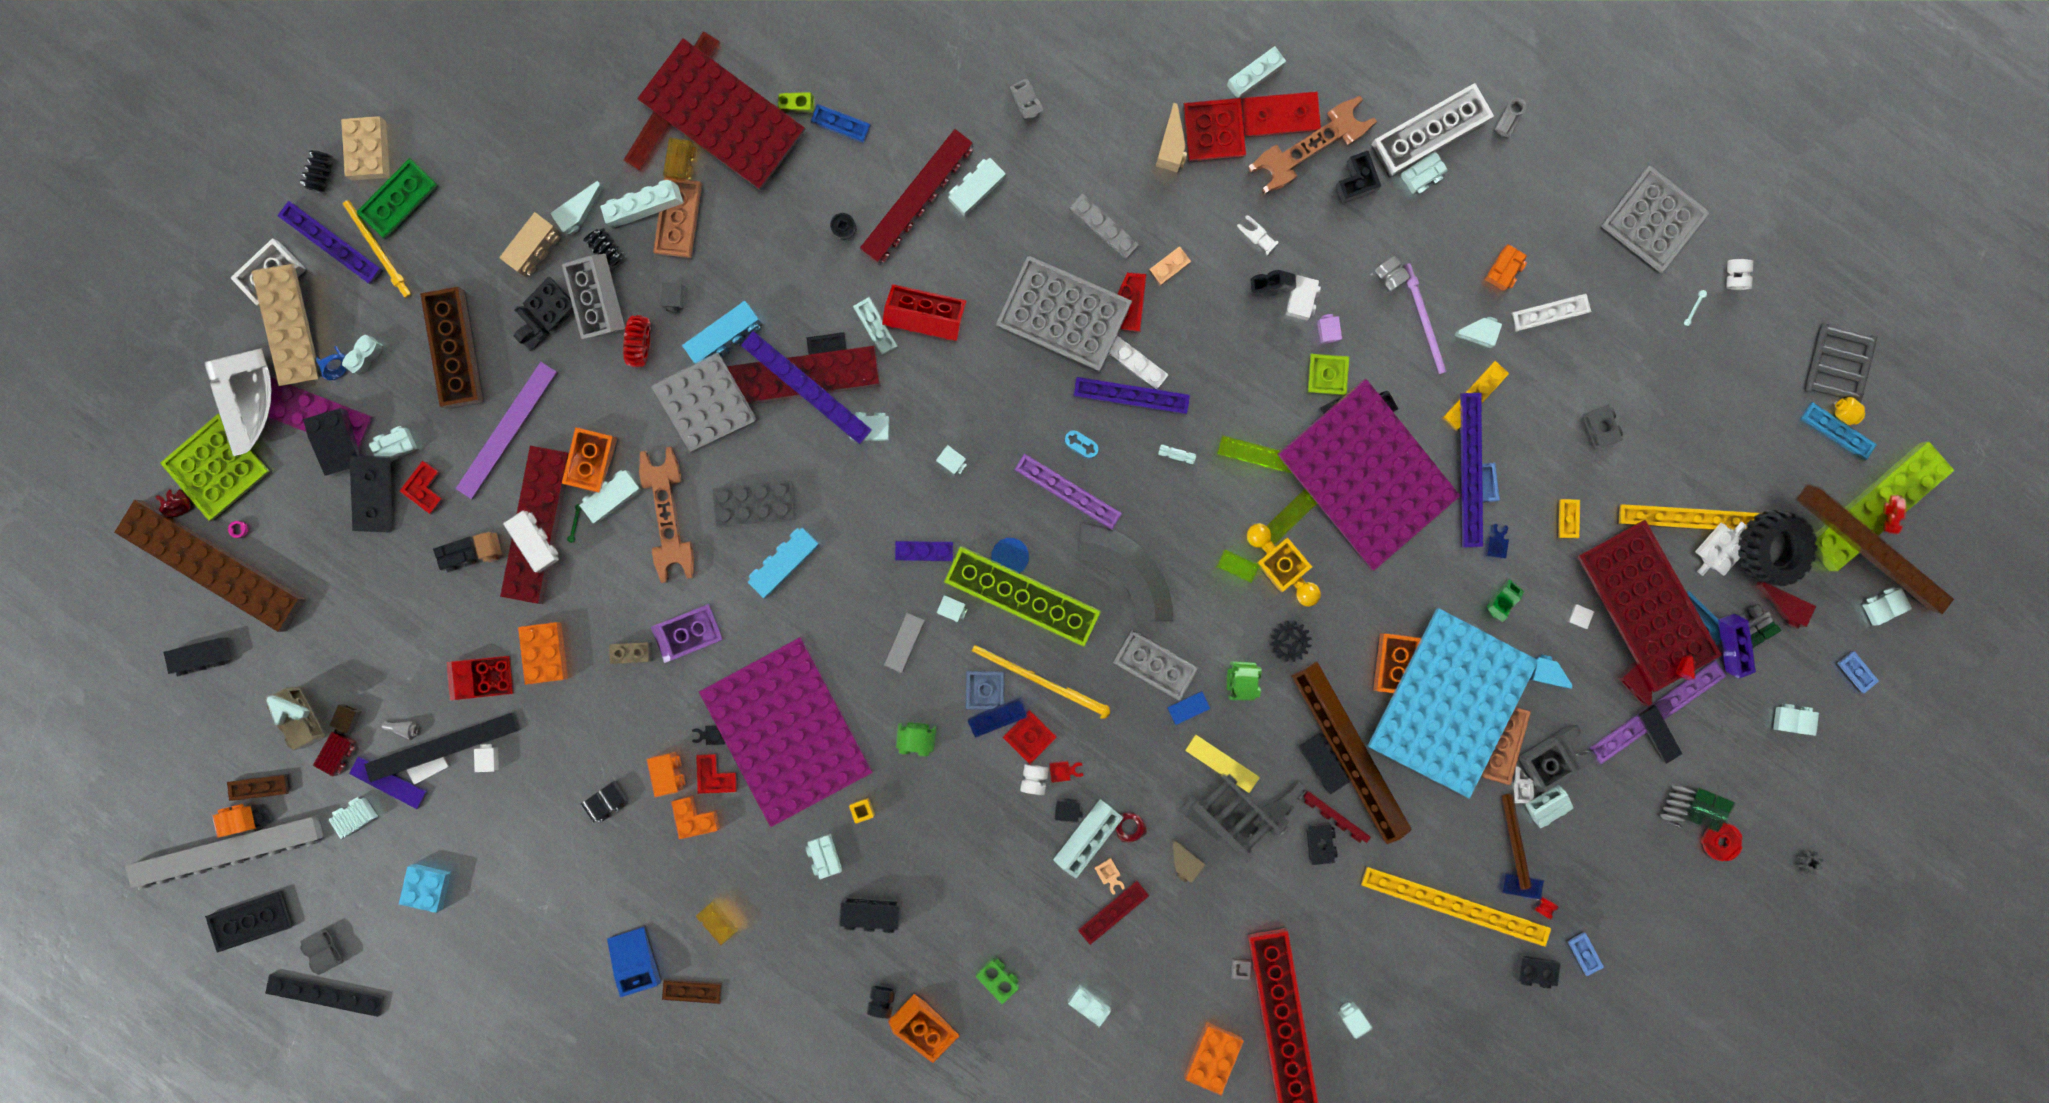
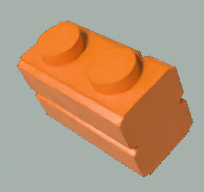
M1507 244L1499 254L1485 280L1503 291L1508 289V287L1512 288L1517 281L1515 275L1518 271L1522 272L1527 264L1525 262L1527 255Z

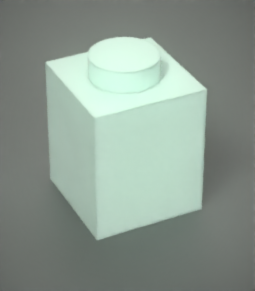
M948 445L936 460L954 475L957 472L961 474L967 466L965 464L966 458Z
M944 595L937 613L959 622V619H964L968 609L965 608L966 604Z

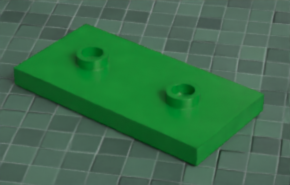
M409 158L356 213L383 239H386L438 184Z

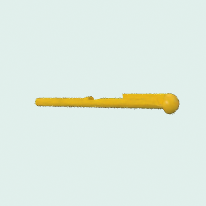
M974 645L972 652L1101 714V719H1105L1110 715V708L1107 705L1105 706L1068 687L1065 689L1036 675L1035 672L1028 671L977 645Z

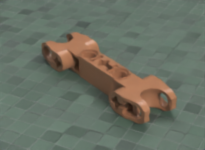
M1358 96L1342 102L1331 109L1327 114L1332 122L1282 153L1278 145L1263 152L1248 169L1250 172H1255L1258 169L1265 168L1272 173V181L1262 190L1264 194L1283 188L1294 181L1298 176L1293 168L1343 137L1346 144L1350 145L1359 140L1377 123L1375 118L1361 122L1357 121L1353 116V109L1363 101L1362 97ZM1330 131L1333 134V138H1326L1324 132ZM1318 139L1320 140V142L1317 143L1315 148L1313 146L1309 147L1310 143L1314 144L1318 141ZM1292 152H1299L1301 154V158L1294 159L1292 157Z
M673 447L666 448L665 462L659 467H654L651 464L647 452H640L639 475L643 489L652 487L662 546L653 547L652 556L661 583L668 582V569L674 563L682 565L687 579L694 578L695 558L691 541L681 543L672 484L682 482L680 466ZM663 491L668 493L666 501H661L659 498L660 493ZM670 504V506H666V509L665 507H661V505ZM666 510L671 513V516H668V520L663 517V514H666ZM668 529H673L674 531L672 539H667L666 537Z

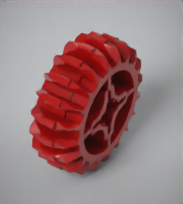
M632 315L626 323L623 340V359L625 364L629 366L643 367L648 360L651 324L647 317Z

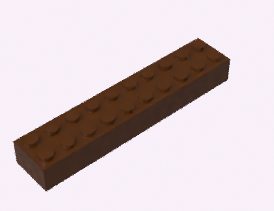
M134 500L114 532L277 632L287 631L305 601V598L175 519L164 516L157 508L145 501Z

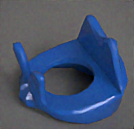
M337 346L334 348L338 354L330 355L322 360L316 357V363L320 367L323 378L329 381L340 378L347 369L342 365L345 355L339 351ZM332 360L341 361V365L336 369H328L326 367Z

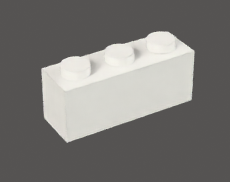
M522 511L503 524L534 572L540 573L559 560L556 556L558 552L553 545L549 546L546 539L548 537L542 529H538L536 526L537 520L531 512L528 514V512Z

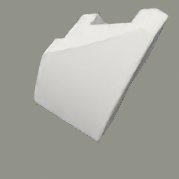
M1516 767L1513 779L1514 803L1527 804L1534 799V784L1521 771L1520 767Z

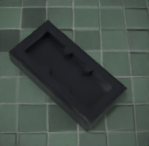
M844 332L806 337L809 355L847 349Z

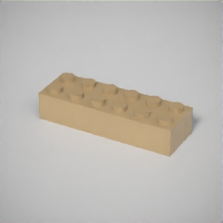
M294 263L251 271L278 385L320 378L321 375L316 363V354Z

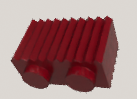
M332 731L313 766L332 777L342 774L346 768L345 762L347 758H350L356 750L354 747L356 741Z

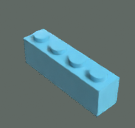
M804 528L794 530L790 535L791 539L787 543H781L776 548L778 552L773 557L771 555L768 556L762 563L764 566L760 570L755 569L749 575L750 580L748 583L763 598L766 599L820 545Z

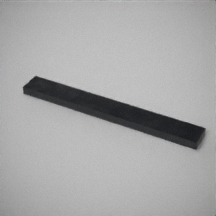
M509 713L365 763L364 765L369 781L374 782L519 730L514 714Z

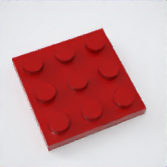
M1241 98L1183 104L1188 161L1246 156Z

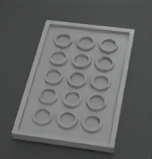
M1027 256L996 326L1101 372L1132 301L1031 256Z

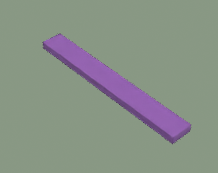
M543 362L539 363L455 489L470 499H474L558 372Z
M1713 660L1695 673V679H1686L1641 712L1655 705L1665 720L1727 675L1717 661ZM1636 714L1589 747V749L1595 753L1597 761L1603 764L1647 733L1640 721L1638 714Z

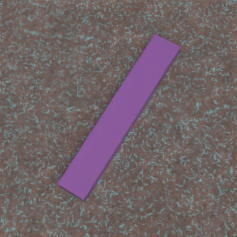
M1025 453L1014 469L1111 530L1122 515L1121 512Z

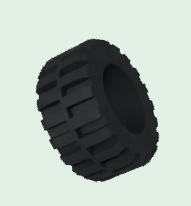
M1768 510L1762 514L1759 513L1754 517V520H1750L1747 523L1748 527L1743 529L1741 533L1743 536L1739 540L1740 550H1738V554L1742 558L1740 563L1742 567H1745L1744 570L1748 575L1757 581L1775 586L1792 585L1798 581L1797 579L1801 580L1806 576L1805 572H1809L1812 568V562H1815L1816 556L1814 555L1818 547L1815 545V541H1817L1816 534L1812 533L1814 529L1808 524L1806 519L1793 513ZM1782 532L1785 539V549L1781 558L1773 564L1770 556L1771 545L1775 537Z

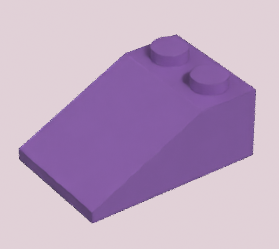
M709 604L651 627L664 663L723 640Z

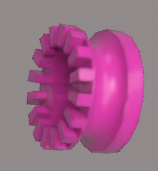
M233 521L229 524L228 532L234 538H243L248 532V526L245 522ZM238 524L241 525L240 529L242 530L239 535L235 533L236 530L234 529Z

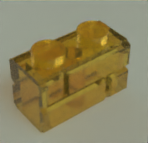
M669 138L663 171L665 178L688 180L689 177H692L693 166H691V159H695L696 147H694L692 141Z
M714 901L696 915L697 919L703 922V926L720 945L738 931Z

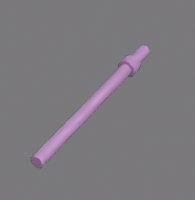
M1411 263L1405 264L1403 267L1410 275L1406 282L1408 288H1411L1439 374L1445 373L1447 371L1418 287V278L1414 275Z

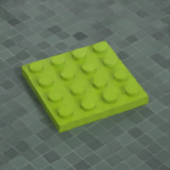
M220 413L160 462L208 521H213L270 472L251 449L247 453L233 456Z

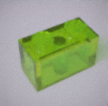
M1224 549L1215 567L1245 582L1252 583L1260 565Z

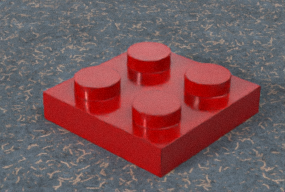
M1029 710L1003 738L1031 764L1057 736Z

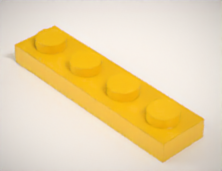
M1494 361L1465 393H1481V401L1483 403L1509 373ZM1460 399L1442 417L1456 430L1461 427Z

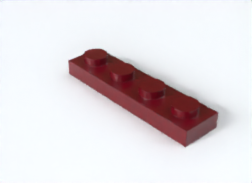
M1306 790L1303 795L1306 799L1304 803L1312 809L1315 806L1322 810L1319 814L1328 820L1333 818L1337 821L1335 825L1344 832L1348 829L1353 833L1351 837L1359 843L1362 840L1368 843L1371 836Z
M1136 880L1078 928L1079 933L1091 945L1149 897V894Z

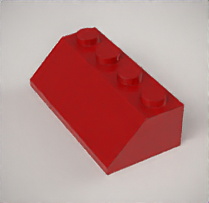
M892 284L884 306L882 325L957 341L967 300Z

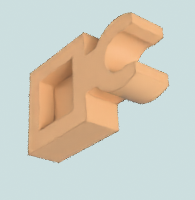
M1111 858L1094 867L1103 884L1110 883V891L1113 895L1116 894L1113 889L1115 885L1118 884L1122 890L1124 889V884L1116 879L1121 874Z

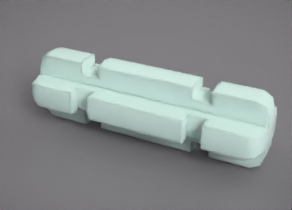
M1161 445L1159 449V455L1165 457L1167 455L1169 458L1186 461L1189 464H1194L1196 454L1186 453V451L1173 447L1169 448L1166 445Z

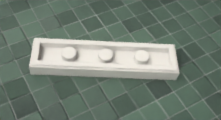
M1587 294L1516 311L1511 313L1517 332L1591 312Z

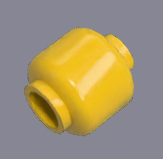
M1853 397L1840 399L1835 405V416L1847 425H1857L1865 417L1864 405Z

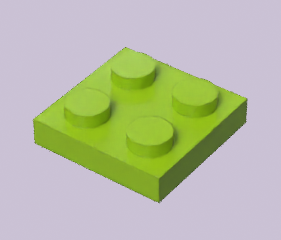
M1310 354L1307 393L1346 394L1349 357Z

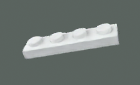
M1119 336L1116 337L1109 355L1157 390L1168 374Z

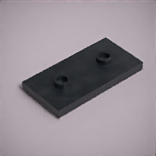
M350 455L352 531L391 533L393 528L390 456Z
M281 891L205 916L217 953L292 928Z

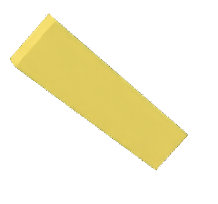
M1196 734L1185 749V751L1218 773H1224L1226 776L1228 774L1232 775L1238 781L1236 785L1248 793L1251 792L1260 778Z

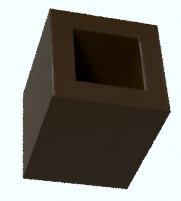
M339 704L329 726L335 728L334 732L342 735L352 733L362 711L346 704Z

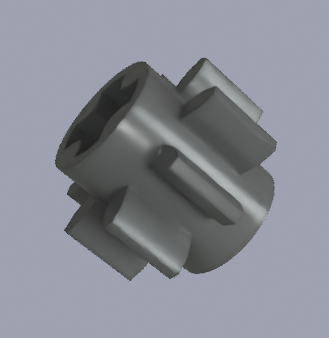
M1805 850V855L1798 856L1800 863L1797 866L1804 868L1803 873L1808 874L1810 870L1811 874L1816 875V870L1823 869L1821 867L1823 859L1817 858V852L1813 851L1810 854L1809 851Z

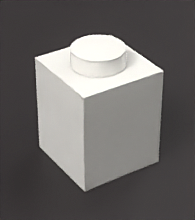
M480 744V748L474 749L475 772H494L499 770L498 747H492V744Z

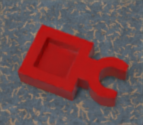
M1068 761L1049 763L1051 783L1071 781L1070 775L1076 777L1083 776V773L1075 771L1077 766H1082L1081 762H1076L1072 766H1069Z

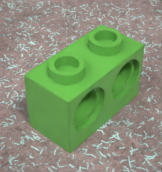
M992 957L976 973V978L1003 1004L1019 989L1017 984L1019 980L1012 973L1009 975L1004 970L1006 967L999 959L995 960ZM994 968L998 974L995 977H990L987 975V970ZM1008 982L1011 988L1008 991H1003L1000 988L1001 983Z

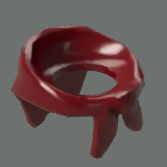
M169 489L166 494L167 501L162 496H155L161 503L159 511L164 516H181L191 508V499L181 489L176 494H172V490Z
M1134 812L1122 815L1124 818L1116 827V833L1121 842H1134L1146 835V825L1139 815L1134 814ZM1127 819L1134 820L1138 826L1136 833L1128 835L1122 830V824Z

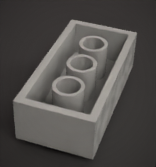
M606 254L592 255L562 264L581 339L597 337L625 329Z

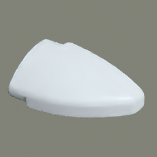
M262 348L205 362L209 378L212 380L210 385L233 456L247 453L252 448L263 430L271 403V381Z

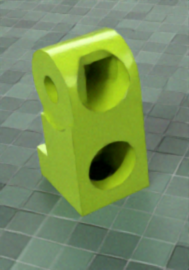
M811 92L778 94V108L783 112L814 113L815 97Z

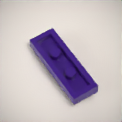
M895 541V560L953 561V542Z

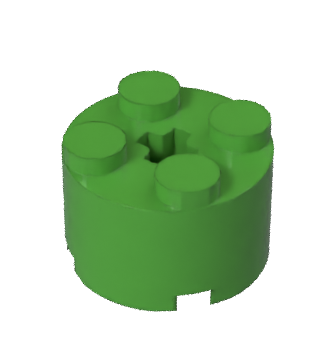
M1231 661L1232 669L1228 668L1227 690H1231V695H1228V698L1230 700L1254 701L1255 698H1259L1261 689L1258 686V679L1261 678V667H1257L1255 662Z
M907 722V726H902L903 723H899L896 748L899 749V753L910 754V752H918L920 756H930V753L935 748L936 727L933 726L930 729L929 724Z

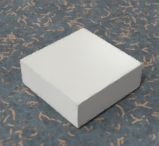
M1575 604L1568 622L1588 629L1594 611Z

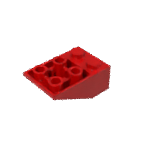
M509 656L446 662L450 700L513 694Z

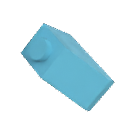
M1541 655L1540 658L1534 657L1539 661L1529 680L1572 689V684L1559 663L1552 661L1551 656Z

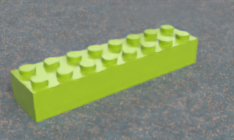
M1929 441L1919 443L1848 504L1845 509L1879 536L1884 532L1883 524L1887 514L1883 513V507L1885 502L1889 503L1891 495L1903 496L1901 499H1905L1907 512L1949 476L1954 469ZM1826 524L1815 533L1817 538L1815 545L1818 546L1815 555L1829 571H1839L1860 553Z
M962 546L959 548L944 581L951 586L1085 647L1101 610Z

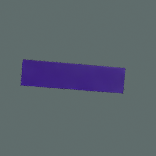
M360 756L357 757L349 772L350 775L415 809H419L427 791L395 774L370 782L364 765L370 761Z

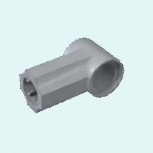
M1515 98L1510 101L1494 130L1502 136L1509 138L1526 110V102L1522 98ZM1512 104H1518L1520 112L1513 111Z

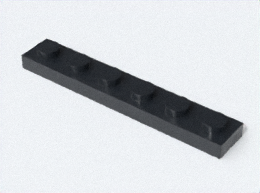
M277 974L269 975L265 994L376 1017H379L381 1014L384 996Z

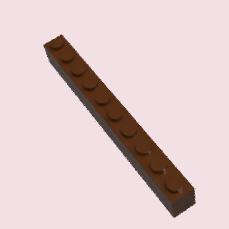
M1807 484L1795 499L1927 609L1943 615L1953 602V597L1820 487Z
M1316 661L1303 667L1293 674L1292 678L1386 845L1402 839L1412 829L1319 663Z

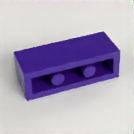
M1737 614L1719 619L1718 623L1726 672L1739 679L1756 673L1749 620Z

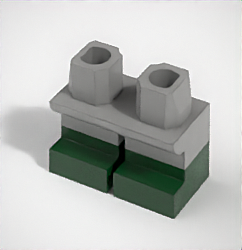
M1755 604L1748 609L1752 616L1749 619L1752 648L1782 631L1778 624H1775L1770 617V612L1764 611L1759 604ZM1743 613L1738 614L1739 616L1746 619Z

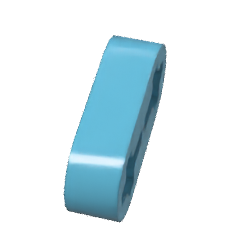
M1070 431L1066 434L1065 443L1069 448L1086 458H1093L1097 455L1098 446L1094 441L1077 431ZM1074 434L1077 435V440L1080 441L1081 444L1079 445L1075 442L1073 444H1070V439L1068 437H1073ZM1082 445H1093L1095 452H1090L1089 455L1086 454V449Z

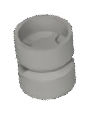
M1395 255L1374 270L1380 279H1385L1384 284L1390 292L1410 278L1405 269H1400L1401 263Z

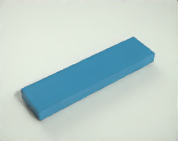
M1813 402L1809 404L1800 418L1864 461L1869 458L1877 445Z

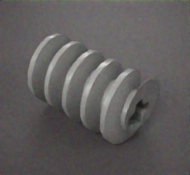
M1673 785L1672 788L1676 793H1669L1673 800H1666L1670 807H1663L1667 814H1660V817L1669 824L1683 828L1679 822H1685L1686 820L1682 815L1689 814L1684 808L1692 807L1687 801H1694L1690 794L1697 793L1685 787Z

